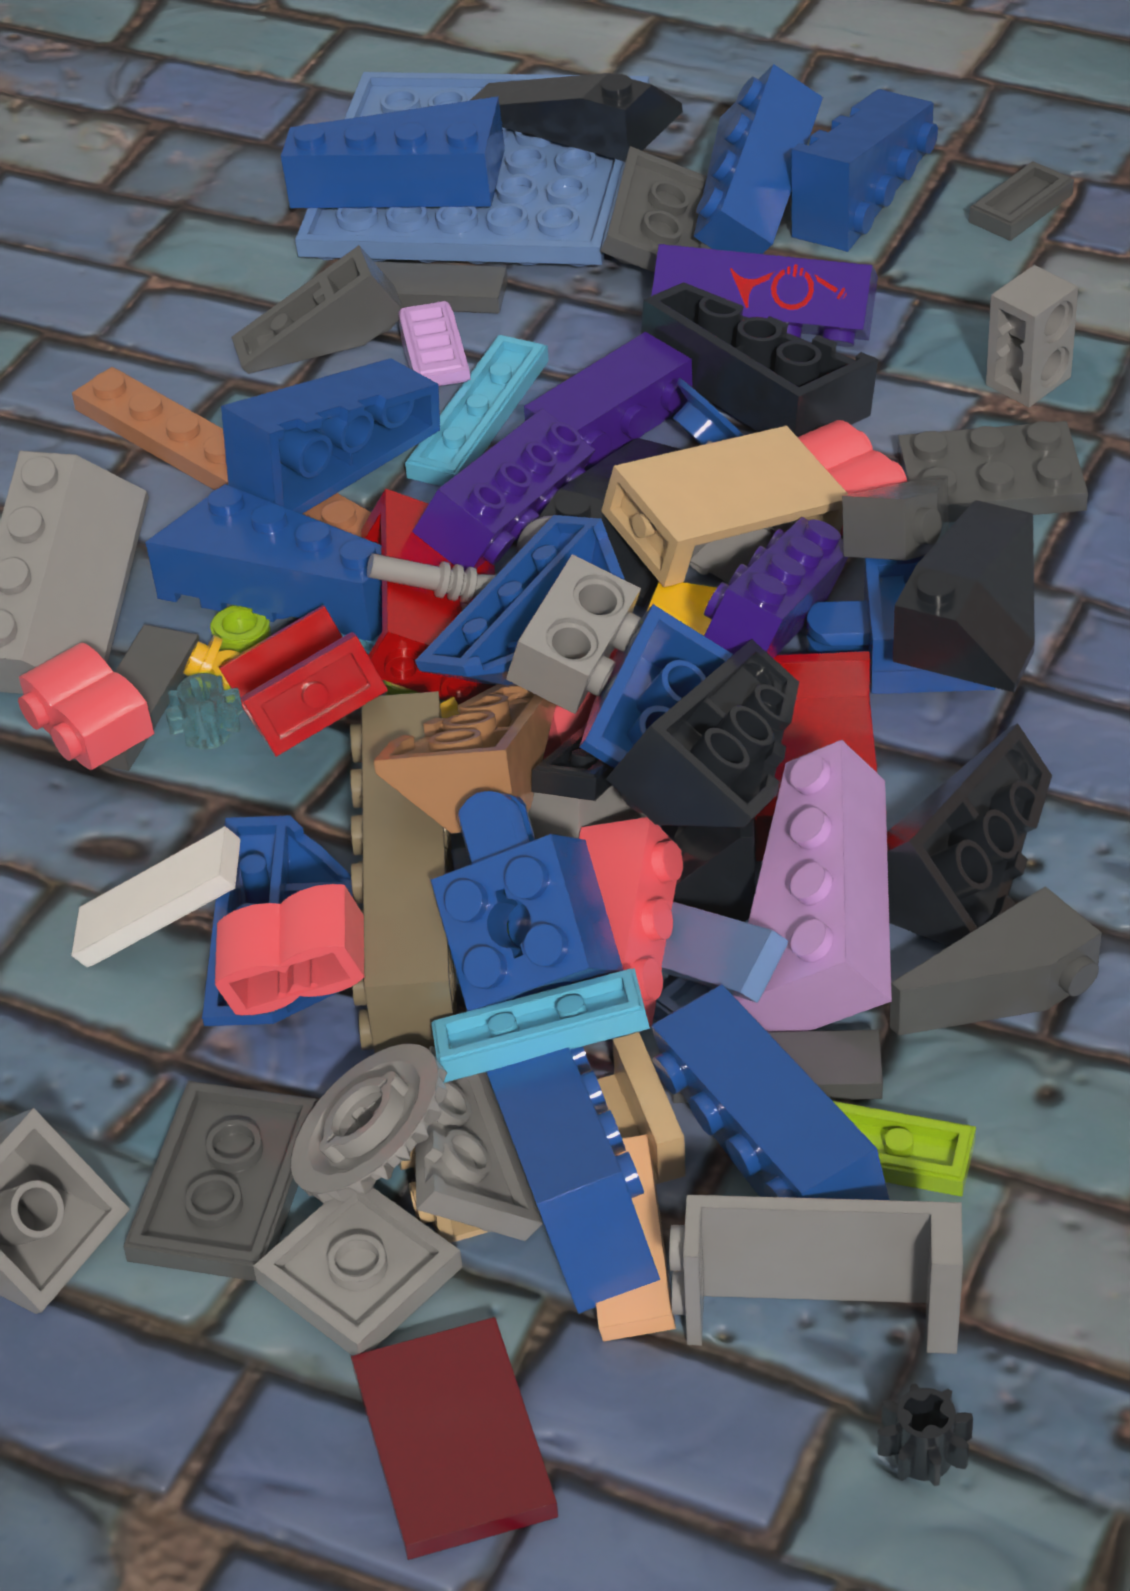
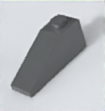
M358 245L231 338L241 367L250 374L364 346L379 334L388 332L399 321L398 312L404 307L394 284Z
M936 475L842 496L844 557L909 560L925 556L949 530L948 476Z
M1045 886L891 982L890 1028L899 1036L1046 1011L1070 995L1078 996L1093 984L1099 972L1098 964L1102 932Z

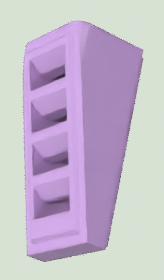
M448 302L423 304L399 310L398 318L402 347L410 369L438 383L439 386L471 380L455 316Z

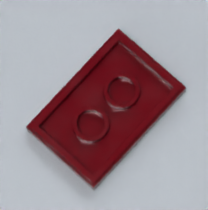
M495 1317L351 1356L353 1371L408 1560L558 1518L557 1501Z

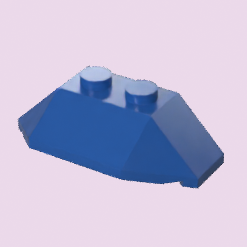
M553 515L415 660L419 671L482 684H514L506 680L517 643L572 554L625 580L602 519Z
M290 815L225 818L224 826L241 839L235 889L220 896L215 902L202 1014L204 1026L274 1024L334 994L315 997L299 996L289 1005L272 1012L258 1015H235L215 986L217 922L227 914L240 908L264 903L281 904L289 896L318 885L343 884L353 897L351 875L322 846L304 834L303 827Z

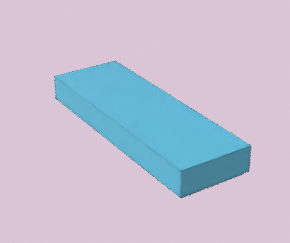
M635 968L431 1022L436 1058L447 1072L444 1083L499 1069L567 1047L571 1050L650 1029Z

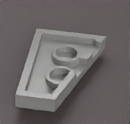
M430 1046L428 1050L436 1057L435 1047ZM483 1072L444 1083L448 1092L445 1099L438 1105L442 1114L438 1120L428 1125L426 1129L429 1136L428 1139L415 1146L416 1210L478 1227L487 1232H495L526 1241L543 1224L487 1073Z

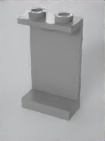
M687 1195L685 1225H671L669 1265L670 1271H673L672 1314L686 1315L687 1345L702 1346L704 1296L926 1303L927 1353L957 1354L963 1272L962 1202Z

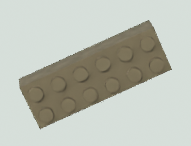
M439 691L378 696L362 706V723L351 724L350 726L353 762H362V769H351L353 807L363 808V815L351 816L354 855H363V861L351 864L353 899L356 904H364V909H360L364 915V978L352 986L355 1006L367 1005L368 1008L359 1010V1032L362 1051L374 1050V1053H377L388 1047L400 1044H418L427 1049L430 1046L435 1047L431 1022L458 1014L456 969L431 883V879L453 871L451 833L375 773L374 759L390 741L402 735H413L414 742L425 737L424 723L433 718H442Z

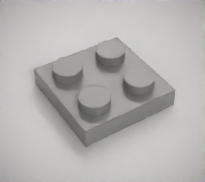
M372 1187L371 1191L365 1195L356 1191L350 1199L343 1203L335 1198L325 1202L253 1267L256 1281L260 1286L353 1356L374 1350L462 1268L461 1252L457 1247Z

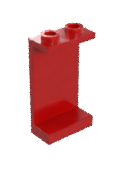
M385 488L361 529V537L380 544L381 555L438 567L443 561L449 562L412 532L429 503ZM485 561L476 569L477 574L495 575V565L490 564L488 561ZM382 580V633L368 654L381 679L421 693L439 691V699L446 701L454 697L458 705L487 690L490 684L475 683L419 671L415 662L468 604L462 603L460 596L456 601L449 600L447 593L444 598H437L434 596L433 590Z
M324 605L218 666L249 720L276 757L388 691L357 635L351 632L342 637Z
M869 651L777 655L774 658L799 681L792 722L784 730L781 743L786 746L785 757L776 768L775 778L780 781L778 793L754 818L756 861H763L783 772L787 762L843 740L877 772L869 698Z

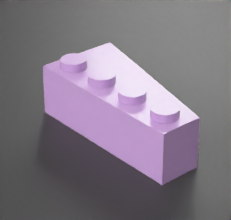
M843 740L785 764L748 923L773 930L787 939L788 943L758 1003L734 996L767 1032L811 1031L892 1002L885 780Z

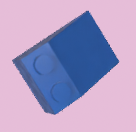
M653 604L641 618V622L631 637L624 652L617 650L613 658L616 661L614 669L601 694L595 697L580 748L615 769L656 720L712 674L733 654Z

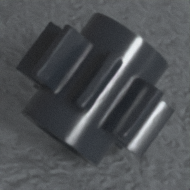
M915 1383L910 1385V1391L900 1399L899 1403L884 1400L882 1403L881 1423L884 1427L877 1430V1453L879 1456L886 1457L895 1455L898 1465L897 1478L903 1481L911 1477L920 1481H930L934 1486L940 1485V1477L950 1469L951 1465L956 1468L966 1469L969 1457V1444L967 1441L972 1439L973 1415L966 1412L956 1414L954 1404L952 1403V1390L947 1388L940 1392L932 1388H919Z

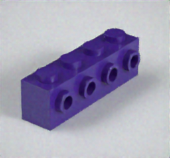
M542 408L441 486L412 532L453 565H462L464 572L467 567L477 569L485 561L495 565L505 555L514 540L518 542L523 529L538 518L559 489L586 472L584 467L595 452V449L582 440L576 429L566 423L559 422Z
M801 517L786 532L778 529L766 548L760 546L747 566L741 564L737 568L728 585L722 582L717 587L704 611V615L712 619L704 636L733 655L753 639L774 659L807 624L810 608L817 602H826L848 557H844L843 539H841L840 532L826 522L815 519L807 520L804 517Z

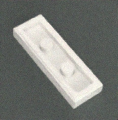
M224 826L80 906L71 956L87 968L93 966L235 889L241 839Z

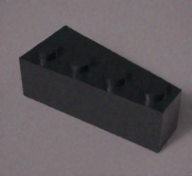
M684 282L643 300L641 334L647 332L691 358L693 389L705 399L757 432L788 426L799 437L836 420H843L852 425L871 416L878 365L877 358L860 352L854 360L836 352L837 342L816 335L811 343L787 333L788 323L771 316L768 318L743 316V305Z

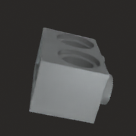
M1033 265L991 294L987 386L1027 407H1031L1071 377L1078 286Z
M572 554L520 637L506 680L576 714L588 692L596 696L601 694L616 663L609 656L614 648L624 652L631 637L637 630L641 617L632 612L641 588Z

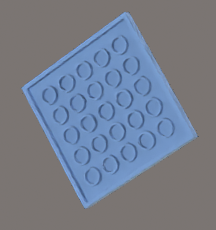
M363 72L344 119L469 101L488 83L578 75ZM629 76L631 79L650 84L649 76ZM502 127L505 151L491 207L308 208L295 239L298 257H318L322 260H333L342 258L359 245L372 261H385L387 259L418 260L424 263L468 261L472 264L509 262L522 265L547 263L570 264L576 267L602 265L605 253L600 252L623 161Z

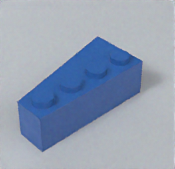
M775 64L759 79L752 76L742 87L736 102L719 119L703 196L696 209L698 219L694 232L696 239L712 249L763 254L773 245L792 190V148L799 143L807 145L823 100L821 95Z
M499 96L290 127L281 153L290 208L491 207L505 151Z
M392 358L221 406L228 485L301 514L440 431L439 384Z
M224 484L219 489L214 490L208 497L146 541L158 599L177 602L181 595L199 598L201 608L222 611L227 607V604L251 608L253 613L266 616V619H269L270 622L289 617L302 618L324 605L339 632L343 635L353 632L357 635L358 639L372 642L382 633V580L367 577L369 558L372 553L381 555L380 544L235 487Z
M583 1046L571 1050L567 1047L499 1069L487 1071L578 1314L595 1308L598 1302L659 1281L658 1271L631 1199L644 1194V1189L629 1151L625 1152L626 1148L611 1110H608L601 1087L594 1071H591Z

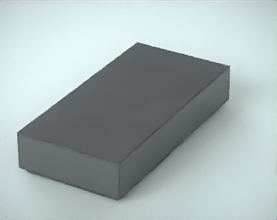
M1032 161L973 204L969 210V223L1011 241L1073 195L1074 179Z

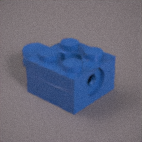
M924 556L909 560L865 558L863 601L817 602L808 612L807 648L810 654L869 651L871 694L995 690L994 687L893 662L895 603L916 565Z
M494 791L478 792L467 799L459 810L458 817L471 865L431 879L467 1011L623 971L586 840L555 834L535 839L526 805L520 797Z

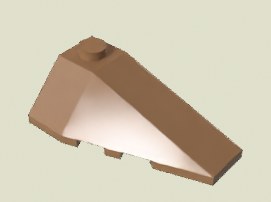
M516 684L495 685L459 704V714L448 718H433L424 723L425 737L414 742L413 735H402L390 741L374 759L375 773L450 833H462L458 817L459 810L467 799L478 792L494 791L520 797L524 801L527 811H529L535 793L531 792L532 770L543 760L556 704Z

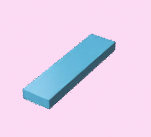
M498 335L470 373L471 380L462 384L440 414V431L420 442L405 462L407 478L443 486L479 458L548 363V346Z

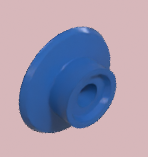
M678 378L677 384L686 397L687 403L677 412L673 419L700 445H705L708 441L714 443L744 436L703 396L684 380Z

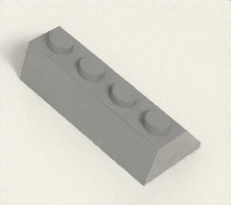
M19 451L0 520V692L23 694L19 676L79 643H85L92 647L108 664L149 499L146 490L77 455Z

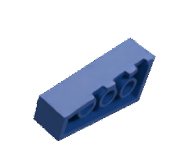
M877 89L851 108L850 117L840 115L832 120L831 131L818 130L810 136L809 146L799 143L792 148V237L848 252L862 234H867L873 225L874 218L883 207H888L893 201L896 190L904 180L911 179L916 165L925 154H930L934 149L938 136V126L933 123L934 102Z
M723 984L651 1025L660 1053L653 1057V1064L663 1084L672 1094L681 1092L689 1103L699 1125L708 1135L714 1136L759 1197L890 1200L877 1148Z

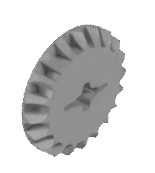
M400 1044L388 1047L356 1064L325 1092L303 1123L296 1138L291 1157L293 1178L309 1196H314L323 1203L334 1198L343 1203L350 1199L356 1191L364 1195L370 1192L376 1180L380 1178L389 1180L392 1177L394 1168L400 1162L411 1160L410 1152L418 1143L426 1141L429 1137L426 1130L428 1125L438 1120L442 1112L438 1105L445 1099L448 1092L444 1085L447 1072L437 1061L434 1054L426 1047L418 1044Z

